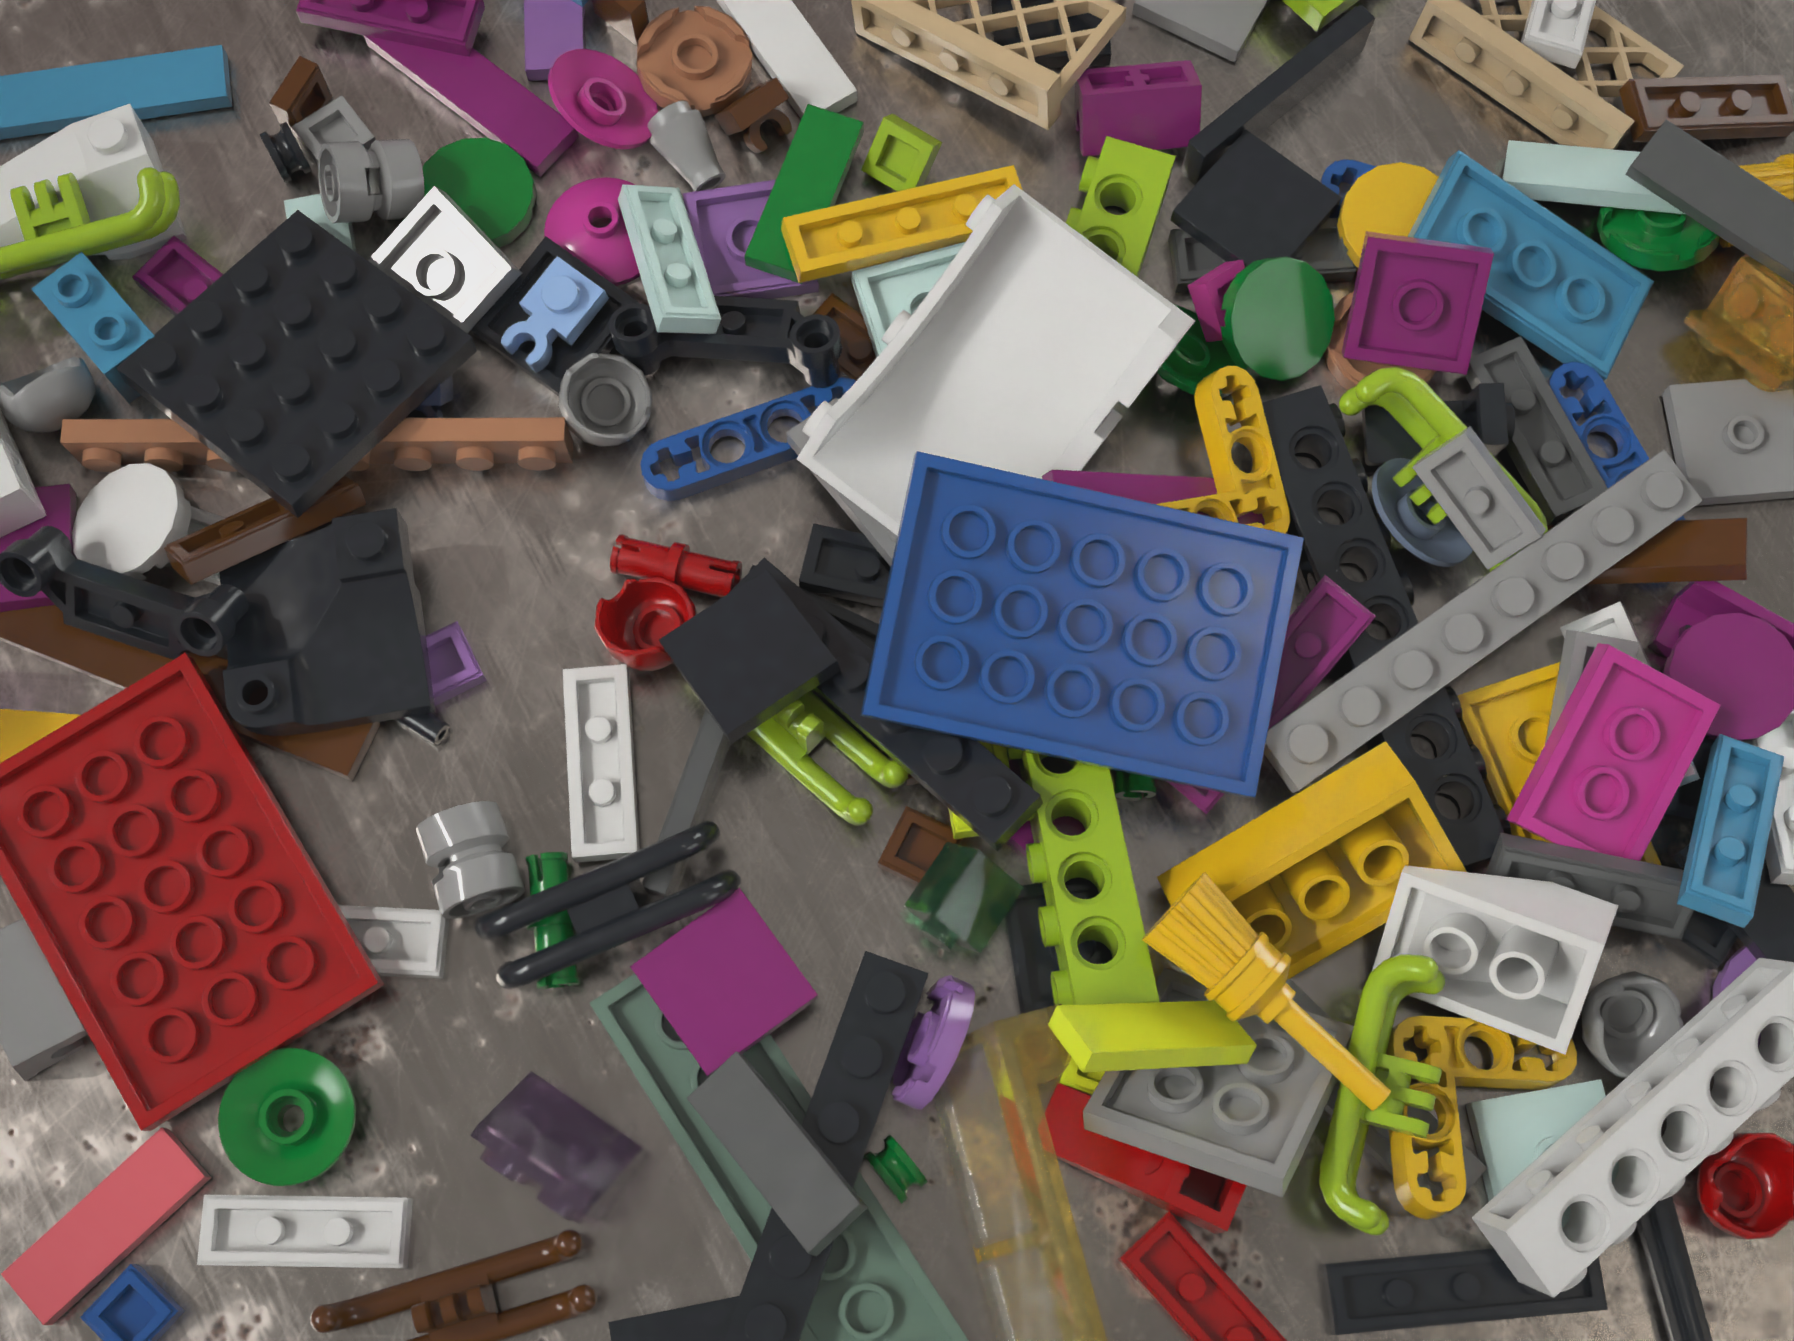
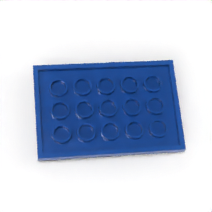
M917 451L913 458L860 716L1235 796L1255 798L1304 538Z

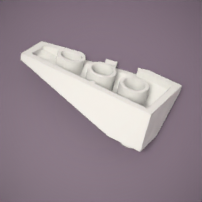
M131 104L72 123L0 166V247L25 241L10 196V190L20 186L27 187L35 208H39L34 191V183L45 179L50 180L56 191L58 201L61 202L63 198L57 178L60 175L73 173L78 181L91 222L123 214L134 209L140 197L137 184L139 171L145 167L155 168L158 172L164 170L154 141ZM177 213V217L170 227L154 238L94 255H106L109 260L131 259L160 249L173 235L181 241L187 239L179 213Z

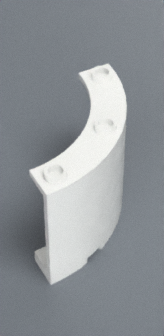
M1015 184L997 199H994L989 194L982 199L966 222V226L973 232L912 315L905 310L900 312L883 335L882 341L887 346L876 360L833 406L827 401H823L802 429V432L810 438L798 455L797 460L897 536L913 458L917 451L1042 479V475L1051 470L1082 471L1124 416L1114 409L1117 403L1120 402L1127 408L1131 406L1195 322L1194 319Z

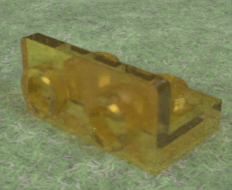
M1741 257L1707 309L1691 310L1684 323L1699 334L1697 340L1705 349L1722 357H1730L1745 369L1743 376L1755 387L1772 393L1794 389V285L1752 257Z

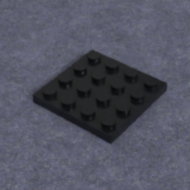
M297 210L155 333V337L148 339L117 366L116 369L126 384L299 518L431 395L439 383L442 384L477 350L472 336Z

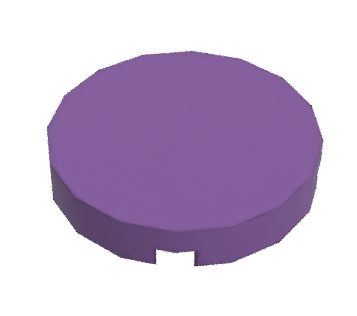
M952 975L940 978L927 992V999L935 1003L926 1014L918 1012L917 1016L913 1019L893 1075V1084L896 1085L891 1091L893 1099L913 1109L922 1110L932 1101L944 1084L958 1057L969 1028L974 1009L975 991L971 984Z

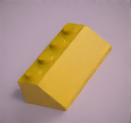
M1385 741L1157 876V879L1170 905H1172L1188 887L1206 872L1255 932L1259 934L1263 931L1269 937L1268 942L1280 953L1286 952L1292 958L1287 976L1288 980L1386 923L1401 872L1405 865L1460 872L1467 871L1416 781Z

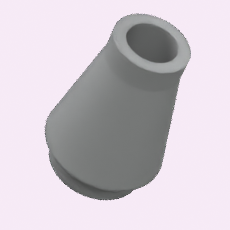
M678 101L666 106L650 119L647 127L652 134L650 138L651 145L690 184L693 191L714 189L725 179L726 175L719 165L699 110H692L687 101Z

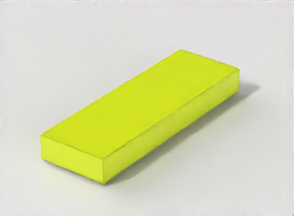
M1214 1000L1057 1005L1048 1023L1051 1031L1083 1073L1248 1064L1257 1046L1237 1021L1232 1022L1226 1016L1227 1012Z

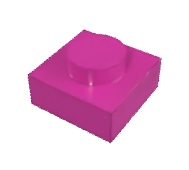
M1243 259L1224 262L1188 285L1206 342L1222 341L1221 326H1225L1224 318L1226 310H1221L1224 294L1236 274L1245 268Z

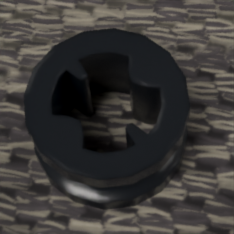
M287 122L280 124V131L275 135H270L266 131L259 134L285 184L292 181L291 177L295 171H303L305 174L312 171Z

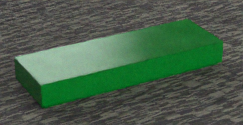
M807 104L745 253L746 266L799 283L781 230L783 217L834 206L863 136L864 122Z

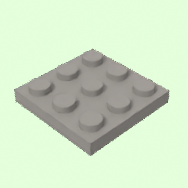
M1164 968L1156 982L1160 1002L1209 1001L1204 996L1207 987L1192 976ZM1307 1012L1348 1050L1353 1025ZM1253 1015L1237 1020L1257 1044L1248 1064L1105 1071L1083 1110L1084 1129L1283 1198L1338 1079L1278 1023L1272 1020L1266 1024L1260 1017Z

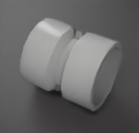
M410 139L375 140L369 150H366L359 141L325 142L321 145L318 156V182L324 211L332 223L364 222L370 219L373 212H376L383 220L405 219L424 198L422 163L418 150Z
M479 801L458 805L436 813L418 824L416 833L425 863L439 870V874L431 882L441 915L444 918L456 919L481 914L508 904L525 892L514 855L502 851V847L507 843L509 837L499 805L496 802Z

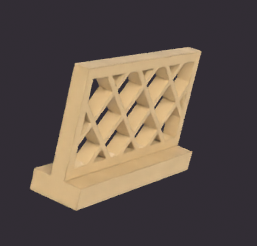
M851 0L855 30L858 35L1047 130L1051 128L1061 115V100L1126 20V7L1111 0H1053V3L1027 8L1021 7L1020 0H1011L1012 11L986 16L980 15L977 1L982 0ZM969 3L973 18L953 22L937 14L936 9ZM1090 13L1102 19L1096 28L1071 33L1067 17ZM1054 19L1059 20L1062 35L1030 41L1026 25ZM1018 27L1021 42L1001 46L987 39L985 33ZM1067 51L1069 62L1058 74L1036 63L1034 57Z
M1427 0L1408 39L1558 144L1616 150L1630 133V128L1635 120L1601 98L1620 97L1619 89L1629 79H1633L1629 63H1641L1658 74L1659 78L1677 77L1684 67L1683 64L1596 5L1588 31H1594L1605 38L1607 47L1584 46L1582 56L1575 68L1578 81L1553 65L1556 63L1547 61L1505 32L1524 31L1532 0H1518L1522 15H1498L1495 0H1479L1483 15H1480L1460 0ZM1612 63L1617 80L1595 81L1590 64Z

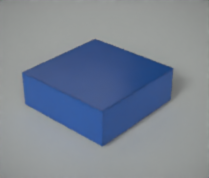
M130 1264L80 1318L103 1341H158L185 1310L139 1264Z

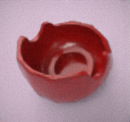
M661 577L639 579L638 581L627 579L616 596L610 600L603 598L599 600L596 606L594 629L615 659L635 670L656 671L673 663L664 651L659 639L697 615V610L683 587Z
M1735 1133L1727 1147L1714 1155L1707 1156L1701 1162L1697 1180V1198L1701 1202L1703 1212L1715 1227L1738 1239L1772 1238L1787 1226L1789 1221L1794 1220L1793 1143L1775 1133Z

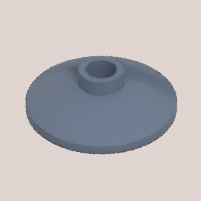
M1395 458L1385 462L1377 469L1373 476L1372 495L1376 509L1391 535L1412 554L1433 565L1451 567L1460 564L1468 558L1473 549L1448 515L1436 525L1426 516L1429 510L1438 503L1434 496L1431 495L1419 506L1409 498L1423 483L1420 477L1417 475L1409 484L1401 488L1392 479L1410 459Z

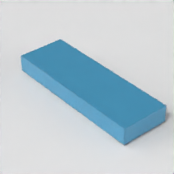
M1722 734L1718 735L1710 749L1677 904L1742 928L1753 918L1784 756Z

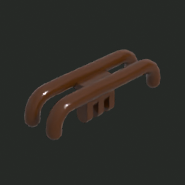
M569 1229L534 1243L368 1294L320 1305L312 1312L310 1323L317 1332L330 1333L411 1310L412 1320L417 1333L428 1334L406 1341H501L586 1314L596 1306L597 1293L591 1286L583 1284L564 1292L498 1312L492 1284L544 1269L578 1256L583 1248V1238L577 1231Z

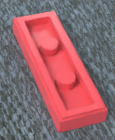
M161 1127L5 1269L1 1275L43 1325H53L211 1179V1176L170 1129Z

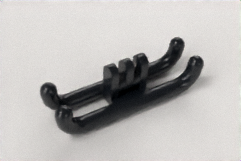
M702 821L664 840L501 909L480 916L476 922L475 930L481 939L488 941L513 933L565 910L568 911L577 935L530 955L503 963L496 973L498 984L504 989H514L527 985L705 910L729 898L741 886V878L734 870L726 869L702 882L641 907L647 901V895L640 878L690 858L715 845L720 839L721 834L718 825L713 821Z

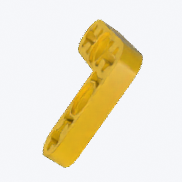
M1228 365L1204 377L1197 384L1194 394L1195 406L1217 494L1156 505L1196 514L1198 511H1202L1210 517L1238 523V517L1251 511L1255 514L1262 513L1265 525L1258 522L1246 525L1286 534L1290 524L1289 507L1258 387L1255 380L1246 370L1238 366ZM1219 390L1224 394H1231L1234 404L1228 400L1222 401ZM1237 423L1241 424L1240 428L1228 432L1227 424L1230 426ZM1234 442H1239L1249 450L1253 462L1250 473L1239 470L1234 464L1231 454Z
M1413 1016L1406 1018L1392 1028L1387 1055L1418 1062L1416 1054L1411 1051H1405L1403 1046L1406 1041L1414 1037L1416 1047L1426 1049L1428 1056L1420 1061V1063L1442 1069L1439 1084H1428L1418 1080V1083L1409 1086L1410 1089L1422 1091L1436 1097L1433 1109L1438 1118V1126L1435 1133L1427 1134V1138H1420L1388 1130L1394 1189L1398 1201L1407 1212L1415 1217L1426 1220L1438 1218L1460 1205L1466 1194V1174L1456 1086L1526 1090L1548 1089L1571 1075L1577 1065V1051L1572 1039L1565 1055L1539 1045L1540 1052L1545 1055H1551L1553 1064L1545 1068L1543 1060L1535 1057H1522L1514 1062V1053H1525L1538 1044L1470 1018ZM1467 1037L1480 1038L1489 1045L1494 1056L1491 1069L1483 1070L1471 1064L1464 1050ZM1406 1105L1404 1107L1403 1116L1408 1117V1106ZM1438 1147L1440 1152L1428 1158L1427 1151L1418 1154L1413 1152V1149L1422 1151ZM1427 1172L1430 1180L1441 1182L1443 1192L1432 1197L1430 1189L1419 1187L1417 1178Z

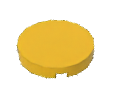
M1399 162L1377 166L1358 177L1345 195L1337 223L1340 239L1341 237L1343 238V243L1348 249L1346 254L1356 267L1359 268L1366 231L1408 237L1439 176L1425 167Z

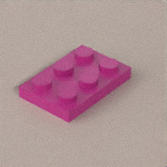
M1598 643L1506 820L1550 843L1640 861L1721 705L1609 644Z

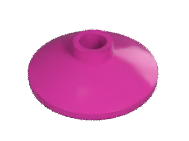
M591 49L570 50L556 59L548 75L550 95L561 115L578 132L598 144L615 149L637 148L644 145L651 138L652 134L647 125L650 119L658 112L657 105L644 91L639 76L632 69L608 54Z
M609 177L589 179L572 186L554 202L546 218L544 238L546 236L615 286L629 283L638 278L640 273L620 210L618 197L623 184H635ZM601 218L612 219L610 224L603 228H596L591 225L594 221Z

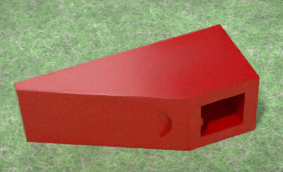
M1057 1083L1030 1146L1214 1234L1228 1231L1247 1185L1085 1130L1083 1110L1091 1096Z

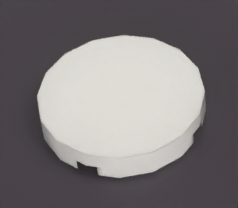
M150 463L129 464L109 473L90 490L77 511L72 530L73 552L79 560L140 580L146 579L147 577L142 575L143 573L149 571L153 566L162 569L169 562L164 550L167 544L187 535L192 514L190 501L184 498L182 489L185 488L177 478Z

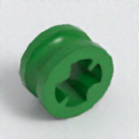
M889 1134L883 1139L885 1146L881 1152L873 1153L869 1151L865 1154L864 1158L890 1192L902 1204L908 1199L907 1191L911 1186L918 1185L923 1187L928 1181L905 1150Z

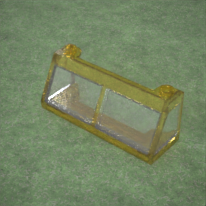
M1057 1005L994 1021L966 1034L952 1069L944 1084L933 1098L997 1341H1107L1037 1085L1052 1081L1060 1076L1071 1060L1069 1053L1048 1026Z

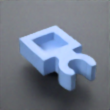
M557 256L519 302L524 312L530 315L527 321L511 325L503 334L501 344L507 352L513 354L523 342L534 341L536 343L535 348L525 361L537 373L549 363L552 357L551 344L556 337L559 336L572 346L609 300V297L604 289Z

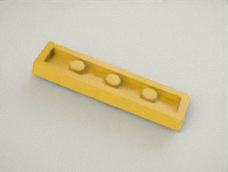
M1011 165L783 217L781 230L798 282L802 283L966 242L973 232L966 226V222L987 194L997 199L1013 184L1021 190L1022 187L1015 167Z

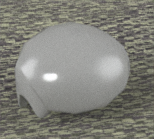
M591 353L566 370L560 383L558 408L562 417L566 419L568 429L584 443L599 447L620 445L630 441L646 426L650 418V408L652 406L650 386L643 371L623 356Z
M68 358L44 369L0 383V409L9 422L23 430L45 433L53 432L62 428V419H79L88 411L96 391L95 383L82 358Z
M1636 971L1624 972L1601 982L1588 996L1582 1009V1039L1604 1068L1614 1075L1626 1079L1684 1026L1680 1017V1001L1668 985L1660 979Z

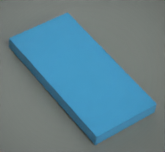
M1460 150L1448 158L1408 237L1491 248L1494 252L1482 310L1563 364L1579 362L1594 368L1603 381L1607 379L1654 283L1653 280Z

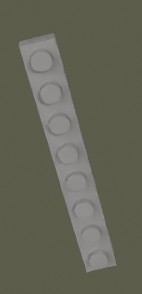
M1665 449L1548 530L1542 537L1524 547L1269 728L1264 749L1265 756L1292 793L1299 791L1703 500Z

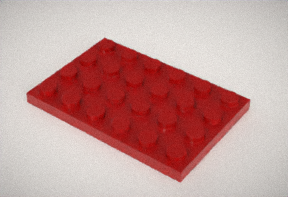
M186 652L0 763V876L141 1131H152L230 1082L237 1073L256 1063L274 1050L283 1049L384 986L383 981L195 659Z

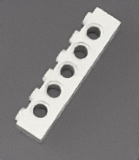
M1758 958L1472 1217L1518 1282L1553 1298L1560 1292L1576 1286L1585 1277L1587 1267L1608 1247L1626 1240L1634 1232L1637 1221L1658 1201L1667 1199L1677 1193L1684 1185L1686 1175L1707 1156L1714 1155L1727 1147L1733 1139V1132L1752 1114L1769 1107L1779 1098L1781 1088L1794 1077V962ZM1761 1033V1041L1758 1047V1037ZM1714 1075V1085L1710 1092V1081ZM1665 1118H1666V1119H1667L1666 1131H1665L1664 1135L1661 1137V1127H1662L1663 1121H1664ZM1619 1162L1618 1175L1612 1183V1171L1615 1164ZM1570 1205L1569 1220L1562 1228V1216Z

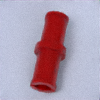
M620 534L616 539V545L621 546V549L613 546L610 558V571L612 574H623L641 579L661 577L682 586L684 589L719 597L726 596L741 581L742 577L741 561H730L690 552L688 544L674 542L671 547L629 538L627 535Z

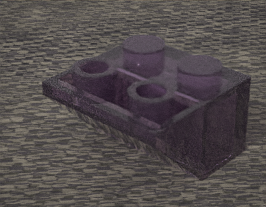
M532 1071L477 1125L470 1135L486 1146V1149L479 1157L480 1160L513 1182L516 1180L526 1185L528 1180L532 1178L543 1186L536 1197L540 1202L569 1221L574 1220L581 1224L586 1216L604 1221L650 1153Z

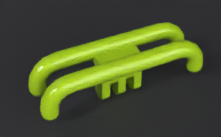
M152 167L141 169L137 175L140 197L134 209L94 222L90 221L78 181L73 173L60 175L57 178L63 198L61 202L58 201L56 191L50 180L45 179L34 183V191L39 208H35L32 196L26 186L11 189V200L25 241L0 247V280L66 263L80 252H83L87 257L149 240L165 232L175 221L180 206L177 180L167 171L158 172Z
M1399 367L1377 369L1365 376L1356 386L1347 390L1339 400V409L1348 416L1357 415L1370 405L1383 407L1422 448L1417 455L1392 477L1400 488L1409 484L1417 476L1412 467L1419 459L1468 428L1426 381L1414 372ZM1493 456L1546 528L1544 532L1546 533L1548 531L1546 517L1538 504ZM1422 483L1409 498L1419 506L1432 494L1425 484ZM1436 503L1426 516L1436 525L1447 514L1439 503ZM1510 557L1506 558L1505 560L1490 568V572Z
M812 691L747 733L751 739L827 807L853 825L860 826L867 823L873 815V807L867 799L857 798L808 756L824 737L831 741L869 776L886 787L897 788L904 784L908 778V772L896 761L890 760Z
M1400 954L1384 960L1370 973L1362 990L1348 1051L1391 1090V1093L1377 1109L1371 1111L1340 1082L1320 1163L1319 1186L1325 1203L1338 1218L1370 1235L1383 1234L1389 1227V1217L1375 1203L1360 1198L1356 1189V1179L1369 1125L1415 1137L1427 1138L1430 1124L1419 1118L1403 1116L1404 1107L1406 1105L1433 1111L1436 1097L1422 1091L1410 1089L1409 1086L1411 1079L1428 1084H1439L1442 1069L1386 1054L1400 1001L1412 993L1437 994L1445 986V977L1438 970L1437 962L1433 958L1424 955Z

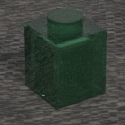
M946 842L904 904V907L923 921L918 931L938 947L951 952L954 946L958 945L981 953L1024 887L981 851Z

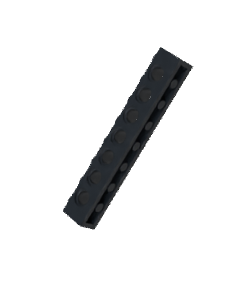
M1319 385L1263 402L1262 405L1289 507L1290 524L1286 534L1304 538L1298 574L1306 594L1308 595L1326 575L1376 616L1375 620L1382 622L1390 633V639L1379 640L1364 630L1335 664L1339 678H1341L1416 625L1418 620L1412 608L1415 599L1410 579L1403 570L1397 571L1389 552L1391 547L1390 532L1379 513H1373L1367 498L1368 480L1365 469L1358 458L1351 459L1343 438L1346 431L1342 413L1335 403H1328L1324 390ZM1302 452L1312 454L1320 461L1322 467L1317 469L1307 468L1297 460L1295 454ZM1321 507L1335 509L1343 517L1344 524L1333 525L1327 523L1320 517L1317 509ZM1354 563L1364 570L1367 581L1355 582L1350 580L1343 574L1340 564ZM1446 685L1367 741L1366 746L1368 751L1385 741L1389 744L1416 781L1463 866L1469 872L1489 865L1500 833L1510 835L1512 833L1504 810L1498 804L1493 805L1484 784L1487 778L1484 759L1474 744L1468 745L1459 723L1462 720V708L1459 698L1450 685ZM1421 734L1432 740L1437 750V758L1428 759L1416 753L1411 744V735ZM1436 793L1448 794L1458 802L1461 809L1460 819H1449L1439 812L1435 804Z

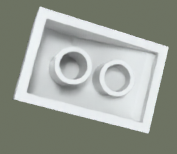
M1405 865L1401 872L1373 970L1384 960L1400 954L1424 955L1433 958L1437 962L1438 970L1445 977L1443 990L1437 994L1412 993L1409 996L1565 1055L1619 905L1550 881Z

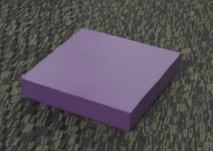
M776 180L682 193L714 296L775 299L819 292L818 279L800 284L745 265V253Z

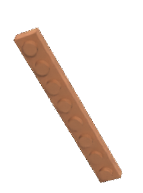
M565 417L405 418L349 471H363L368 469L370 464H394L396 467L408 471L427 470L431 468L432 464H456L460 468L472 471L488 470L494 464H518L522 468L529 470H549L554 468L556 463H573V438L567 427ZM62 419L60 443L83 467L93 471L114 472L120 469L121 465L150 463L167 472L180 471L183 469V465H207L219 471H237L172 419Z

